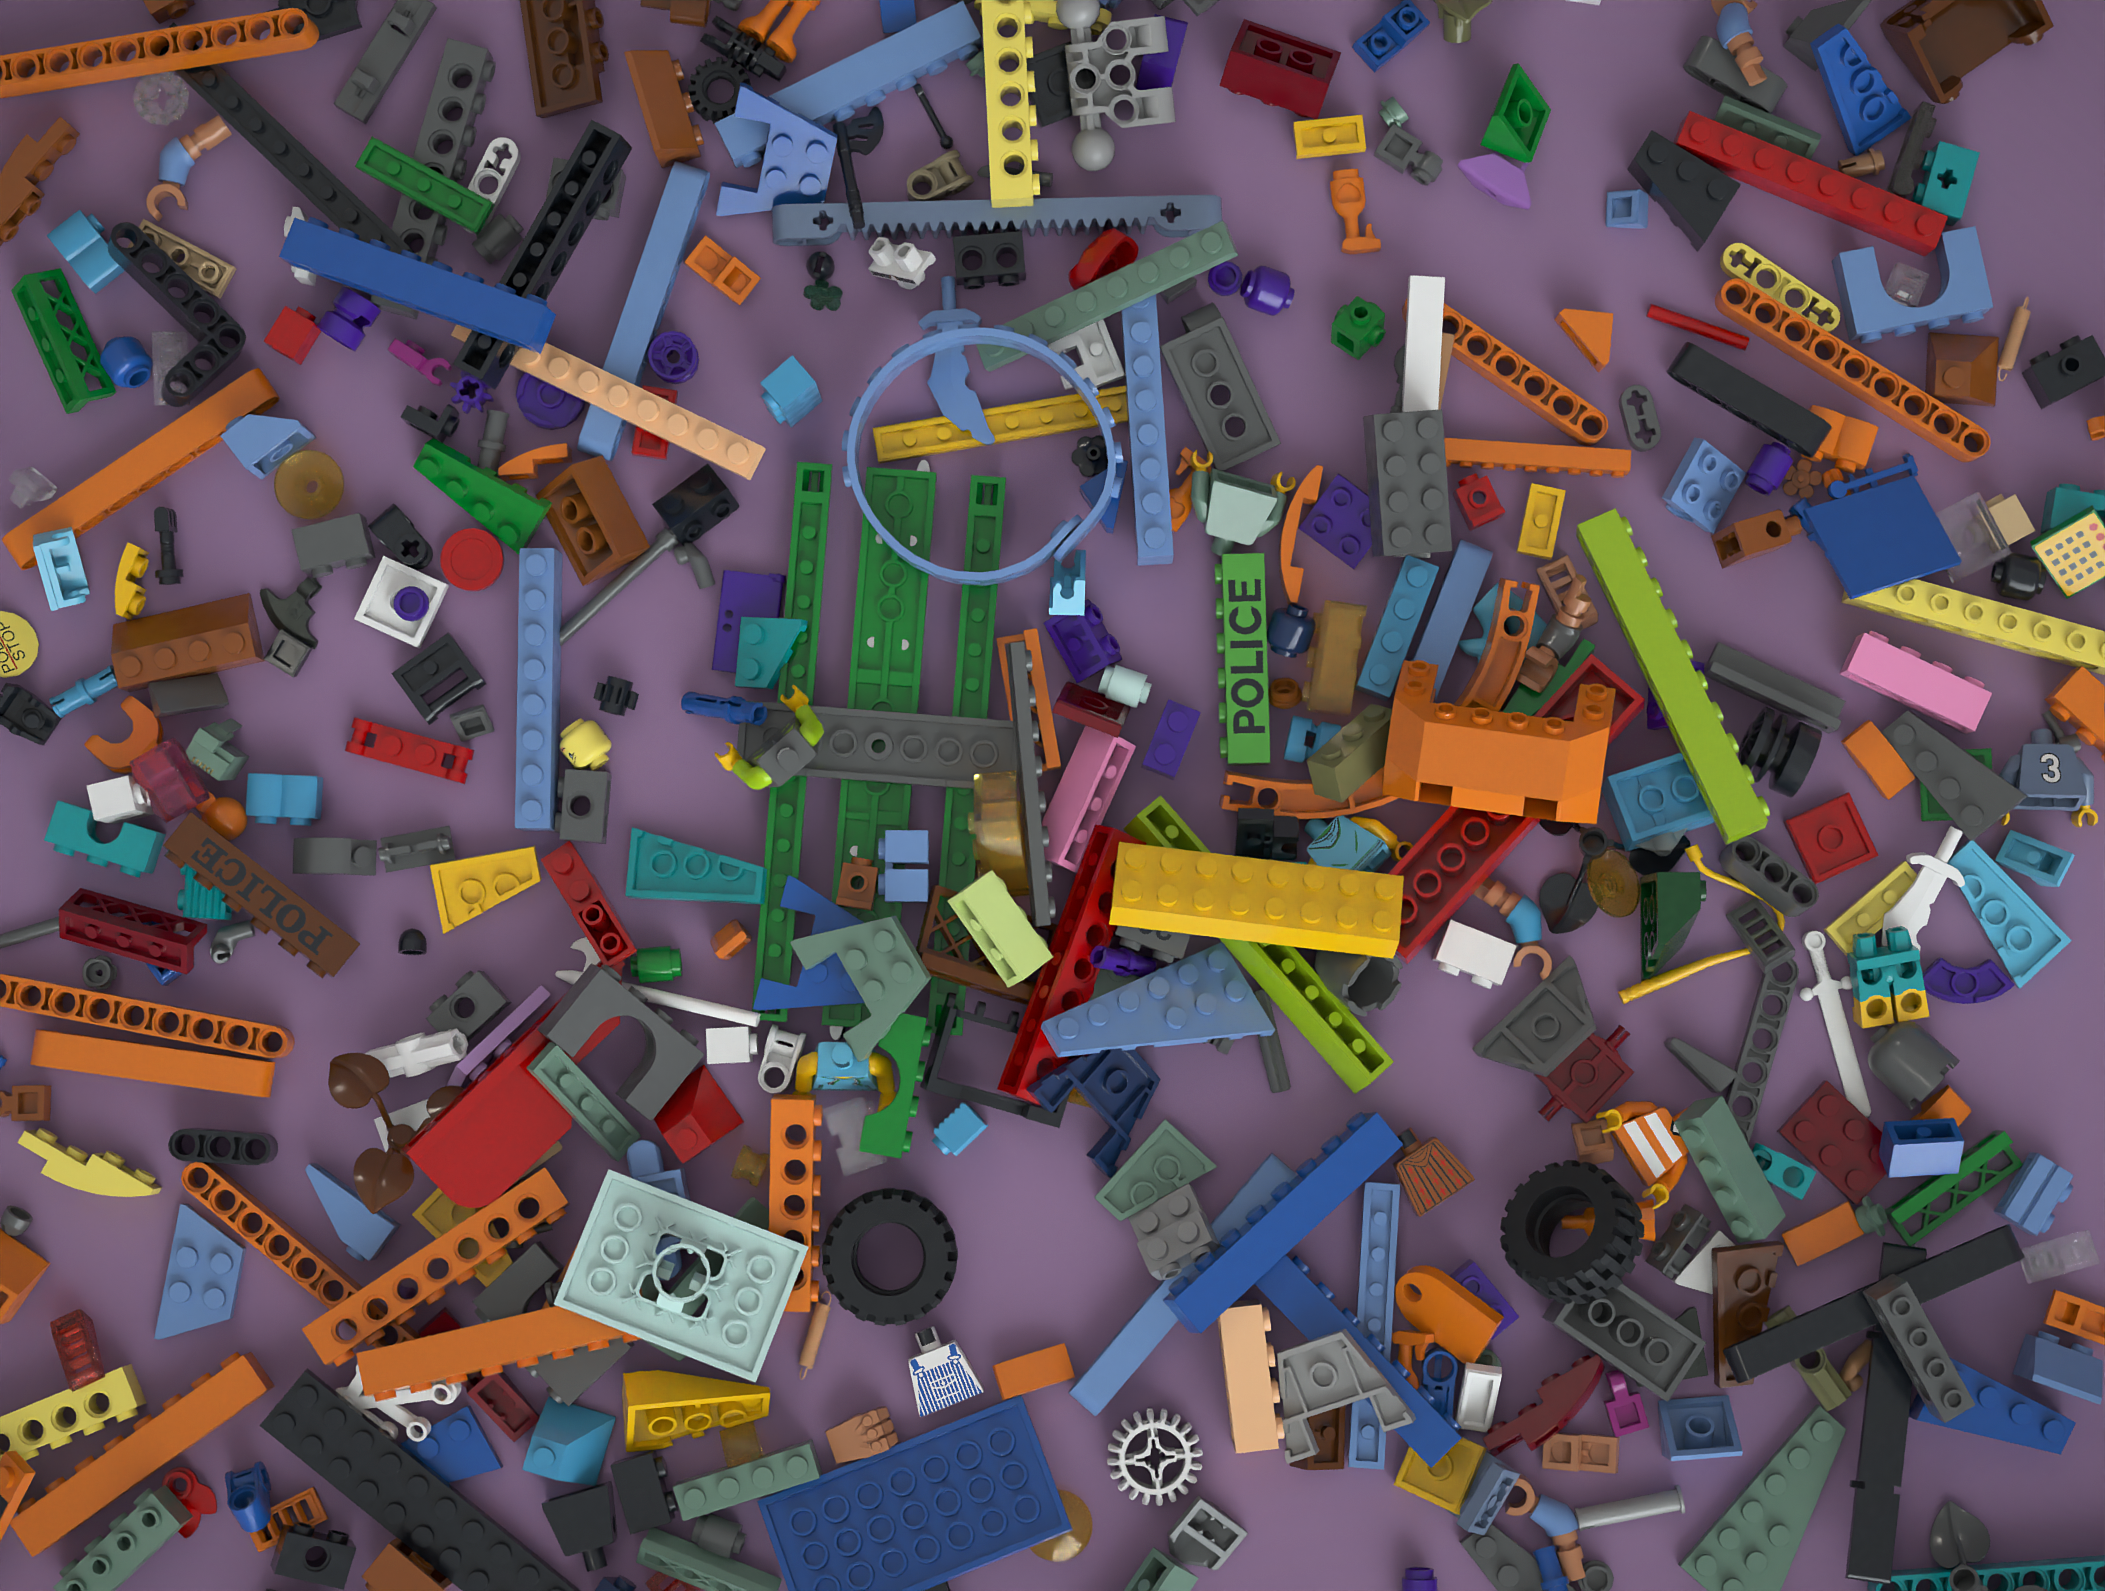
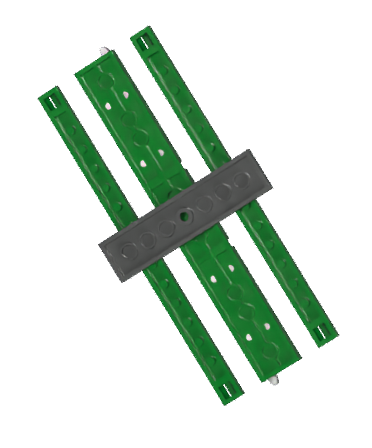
M922 460L919 463L917 471L867 467L865 496L872 512L881 525L903 547L914 555L930 562L937 473L930 472L929 464L926 460ZM797 462L784 619H803L808 621L804 632H799L791 647L793 653L780 670L777 703L759 702L763 703V706L767 708L768 713L765 722L761 725L742 722L739 724L737 751L742 759H746L795 717V713L780 699L782 694L788 699L794 695L795 690L792 688V685H795L808 697V705L817 716L824 730L823 736L818 741V754L782 786L770 787L764 858L767 878L764 904L760 906L752 1011L760 1013V1020L788 1021L789 1008L776 1009V1014L775 1009L767 1010L766 1014L765 1010H755L753 1007L761 978L786 985L791 984L793 947L790 942L794 940L796 910L781 907L780 904L788 875L799 880L807 777L841 779L832 902L835 904L843 862L851 864L852 857L873 860L872 867L879 868V874H885V860H879V838H885V830H909L912 785L946 787L939 886L960 892L975 880L982 790L1017 792L1018 771L1013 721L987 719L998 584L986 586L962 584L952 716L918 714L929 574L914 568L899 557L878 535L864 512L847 708L813 706L833 472L832 464ZM810 472H812L811 489L808 491ZM971 475L964 571L988 572L999 570L1006 477ZM983 485H985L984 504H982ZM992 486H993V499H992V505H991V495H992ZM894 864V869H906V864ZM855 876L851 880V886L854 889H861L864 886L863 877ZM878 882L873 911L839 906L864 923L897 916L900 923L902 921L903 903H886L885 895L878 894ZM940 896L937 909L944 920L955 914V911L947 901L949 898ZM959 917L946 924L955 942L968 935ZM937 929L935 931L934 950L939 952L946 948L948 944L940 929ZM970 939L958 946L961 955L966 961L969 960ZM951 951L946 953L948 955L954 956ZM931 976L928 1026H932L931 1033L935 1034L942 1012V1005L945 1003L948 992L956 994L953 1008L965 1011L966 987ZM865 1003L823 1006L821 1025H830L831 1037L834 1040H838L843 1033L844 1027H855L869 1018L871 1013ZM955 1016L950 1035L963 1036L964 1018Z

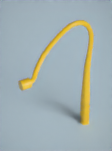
M1698 844L1685 849L1689 861H1694L1698 870L1703 874L1755 896L1770 906L1776 914L1779 928L1783 931L1785 919L1781 912L1742 883L1718 874L1704 866L1700 859L1703 855ZM1747 948L1706 957L1653 976L1651 979H1646L1641 983L1632 985L1630 988H1625V990L1618 991V995L1624 1005L1707 967L1751 953Z

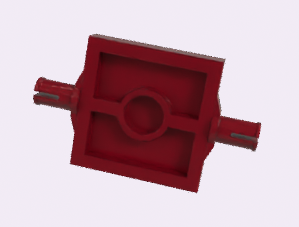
M1618 1025L1606 1040L1592 1033L1547 1077L1533 1074L1547 1087L1552 1096L1538 1111L1541 1116H1544L1545 1120L1549 1122L1564 1107L1575 1113L1584 1123H1587L1632 1076L1634 1071L1621 1059L1616 1050L1630 1036L1628 1031H1624V1027Z

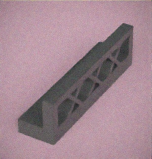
M1720 642L1715 644L1704 668L1705 677L1828 734L1838 730L1842 721L1838 717L1846 702L1845 700Z

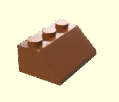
M630 50L624 52L650 140L661 168L672 166L676 161L682 163L701 157L698 146L703 145L704 140L699 124L692 126L689 113L695 111L689 92L682 93L679 81L685 79L679 59L672 61L668 50Z
M603 455L570 465L536 494L538 500L543 497L552 502L546 516L583 586L632 562L650 548Z

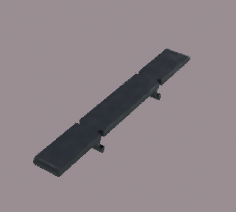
M1883 1242L1879 1280L1926 1260V1248ZM1880 1323L1873 1325V1331H1867L1866 1338H1871L1872 1342L1856 1481L1850 1480L1849 1483L1850 1487L1855 1488L1845 1578L1889 1585L1892 1574L1900 1494H1894V1486L1901 1487L1913 1382Z

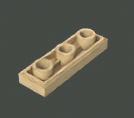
M143 219L139 228L204 291L221 299L237 269ZM132 241L130 242L127 248H131L134 246ZM180 254H185L184 260L177 263V257Z

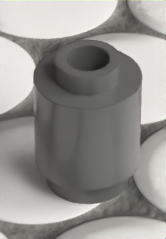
M499 213L476 235L477 239L472 245L489 264H492L496 259L500 261L523 240L520 233L524 228L511 214L505 218Z
M710 1513L709 1516H699L692 1532L691 1541L698 1543L699 1548L730 1559L733 1553L740 1554L747 1534L741 1532L743 1525Z

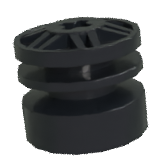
M1764 707L1747 729L1739 747L1738 759L1741 766L1746 764L1750 771L1753 767L1752 775L1755 783H1758L1769 771L1771 772L1769 789L1791 798L1798 792L1813 764L1821 742L1822 731L1800 721L1788 734L1786 733L1787 715H1779L1773 723L1775 711Z

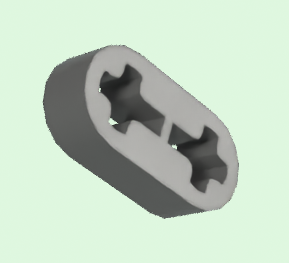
M1632 385L1621 394L1619 409L1630 446L1637 451L1646 452L1659 442L1661 429L1650 391L1644 386ZM1632 393H1635L1637 398H1643L1644 400L1639 406L1641 414L1637 416L1635 406H1628L1627 401L1632 397ZM1639 421L1643 422L1645 431H1652L1653 436L1648 439V444H1645L1643 439H1637L1635 436L1640 431Z

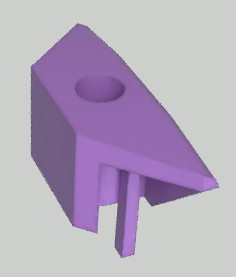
M1496 151L1492 154L1469 158L1459 162V169L1478 190L1503 205L1527 210L1530 208L1531 199L1524 174L1529 163H1523L1519 169L1500 157V153Z

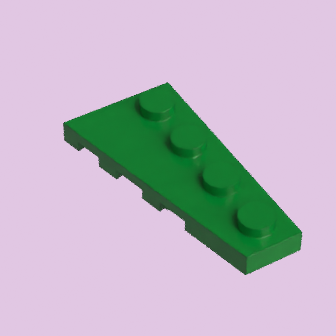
M434 438L425 443L413 466L518 555L520 554V548L528 547L552 505V502L543 497L538 500L527 494L528 489L517 483L510 485L497 478L498 473L490 468L485 467L481 469L471 464L469 457Z

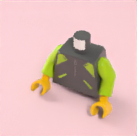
M792 685L795 692L790 699L783 694L780 696L781 701L795 713V717L748 758L742 759L730 742L725 743L729 749L727 754L720 756L715 752V756L723 768L727 771L732 770L735 775L752 789L760 790L766 786H782L818 754V741L823 736V726L808 705V697L795 685Z

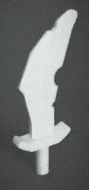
M1950 826L1934 857L1924 852L1911 853L1906 856L1907 862L1923 866L1913 884L1896 904L1884 913L1881 947L1888 946L1886 930L1888 928L1903 926L1909 932L1912 945L1918 948L1920 953L1921 946L1917 943L1916 935L1923 926H1927L1931 911L1929 905L1934 903L1946 878L1952 879L1953 883L1959 887L1965 885L1964 878L1959 870L1947 864L1963 834L1962 831Z

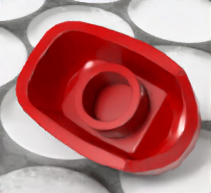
M1115 228L1104 231L1083 251L1078 264L1069 271L1068 281L1073 290H1077L1134 263L1139 251L1138 245L1132 238Z

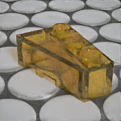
M1013 770L974 774V812L968 813L969 833L976 834L977 838L973 839V854L975 860H981V864L977 867L978 878L993 870L995 875L1004 881L1007 892L1011 897L1029 895L1024 835L1020 819L1021 803L1017 801V772Z

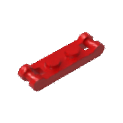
M354 717L351 728H354L351 742L347 741L344 751L465 784L468 775L465 773L468 760L472 761L475 750ZM367 733L377 735L373 748L364 746ZM447 754L455 756L451 769L443 767Z

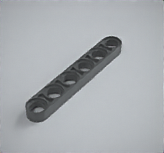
M1792 958L1785 962L1791 970L1790 977L1786 981L1779 982L1773 977L1772 970L1762 974L1734 1069L1738 1075L1731 1081L1725 1099L1748 1145L1799 975L1798 965ZM1768 995H1774L1780 1000L1781 1009L1776 1015H1768L1763 1010L1762 1002ZM1761 1028L1767 1030L1771 1036L1769 1046L1764 1049L1757 1048L1752 1041L1754 1032ZM1750 1062L1758 1064L1761 1069L1760 1078L1753 1083L1746 1081L1742 1074L1744 1066ZM1739 1096L1747 1097L1751 1103L1750 1112L1742 1117L1736 1115L1732 1108L1734 1100Z

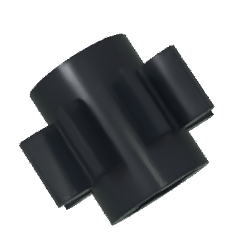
M608 676L606 684L597 682L593 698L601 701L599 710L624 717L626 708L635 710L639 694L631 691L633 682Z

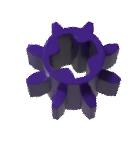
M461 371L462 379L458 383H450L457 392V395L451 398L454 404L464 402L462 410L466 414L470 412L471 408H477L483 413V405L486 401H494V398L487 392L490 387ZM470 386L476 388V397L472 399L468 396V388Z

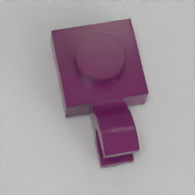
M395 338L387 349L394 357L422 375H425L436 386L443 384L434 376L436 368L444 367L450 372L453 369L448 361L443 358L426 359L422 356L425 350L409 339L404 344Z
M1619 1369L1605 1373L1613 1398L1603 1402L1613 1435L1619 1437L1649 1428L1640 1393L1638 1391L1628 1393L1624 1375Z

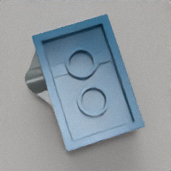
M1681 753L1608 776L1601 788L1626 852L1643 848L1653 851L1659 856H1667L1672 852L1685 832L1715 823Z

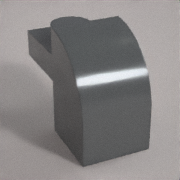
M329 837L294 838L293 874L375 876L377 840Z

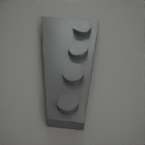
M1910 710L1903 713L1881 732L1970 841H1974L2028 797L2023 791L2007 782L1998 773L1989 769L1974 758L1973 755L1960 748Z
M1492 1523L1485 1535L1471 1532L1459 1541L1497 1591H1542L1540 1584L1543 1583L1536 1558ZM1566 1584L1568 1591H1577L1571 1585Z

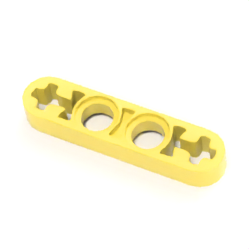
M1734 243L1729 245L1722 253L1720 266L1732 279L1739 278L1745 280L1829 333L1838 326L1840 312L1832 302L1743 243ZM1739 252L1743 255L1742 263L1750 267L1755 262L1758 266L1751 272L1748 278L1744 274L1749 269L1741 264L1736 268L1731 265L1732 258L1729 254L1735 256ZM1762 270L1771 272L1775 278L1773 287H1761L1756 280L1757 273ZM1797 290L1802 294L1803 304L1801 307L1793 308L1786 303L1785 295L1787 291ZM1812 300L1816 304L1811 309L1818 314L1827 311L1829 313L1827 319L1831 324L1825 323L1820 326L1817 323L1819 317L1810 311L1805 317L1801 313L1810 305Z

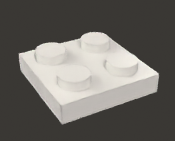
M383 556L354 619L420 649L449 585ZM408 586L420 588L429 598L427 614L422 619L414 622L403 620L394 609L396 594Z

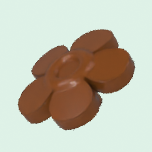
M1799 460L1797 470L1792 465L1789 468L1784 479L1792 481H1788L1783 485V491L1786 495L1793 496L1799 489V496L1801 498L1806 497L1809 499L1813 496L1814 489L1810 485H1819L1822 481V475L1819 471L1810 472L1812 463L1809 460Z

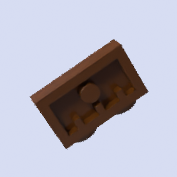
M1346 1405L1307 1418L1320 1451L1316 1455L1289 1463L1291 1467L1304 1470L1344 1469Z

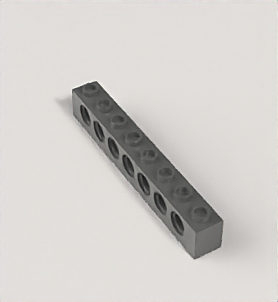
M450 38L447 39L413 155L414 160L443 174L456 183L464 178L467 168V160H464L467 147H472L477 132L476 127H473L477 114H482L486 103V95L483 94L487 81H492L495 73L496 63L493 61V57L487 48ZM462 76L472 77V82L468 87H456L457 81ZM452 109H463L462 116L458 120H447V115ZM442 142H453L450 152L446 154L437 153L438 146ZM402 194L391 230L408 246L415 239H423V248L414 254L422 257L421 262L432 265L433 261H438L435 258L438 245L443 246L447 237L448 227L445 225L446 218L433 212L429 219H418L419 211L425 206ZM375 295L371 297L370 302L380 310L417 320L419 311Z

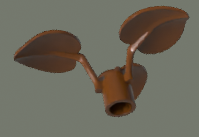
M346 1053L330 1061L328 1085L333 1099L345 1108L358 1109L366 1106L371 1098H373L388 1131L387 1152L385 1153L378 1148L365 1150L357 1158L353 1170L357 1193L365 1207L372 1214H375L386 1205L402 1197L413 1184L414 1169L412 1163L409 1160L410 1158L401 1149L465 1088L451 1085L436 1090L429 1097L426 1105L430 1117L422 1122L417 1131H414L412 1127L406 1124L394 1126L381 1097L377 1094L386 1089L390 1082L389 1073L385 1065L371 1055Z

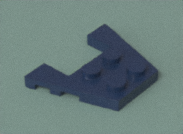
M1122 1048L1101 1050L1100 1053L1076 1055L1031 1084L1026 1090L1050 1113L1056 1109L1073 1088L1078 1091L1109 1126L1107 1132L1086 1156L1104 1175L1112 1178L1118 1168L1115 1166L1121 1150L1126 1151L1131 1141L1129 1134L1137 1118L1142 1119L1161 1079L1135 1049L1122 1051Z

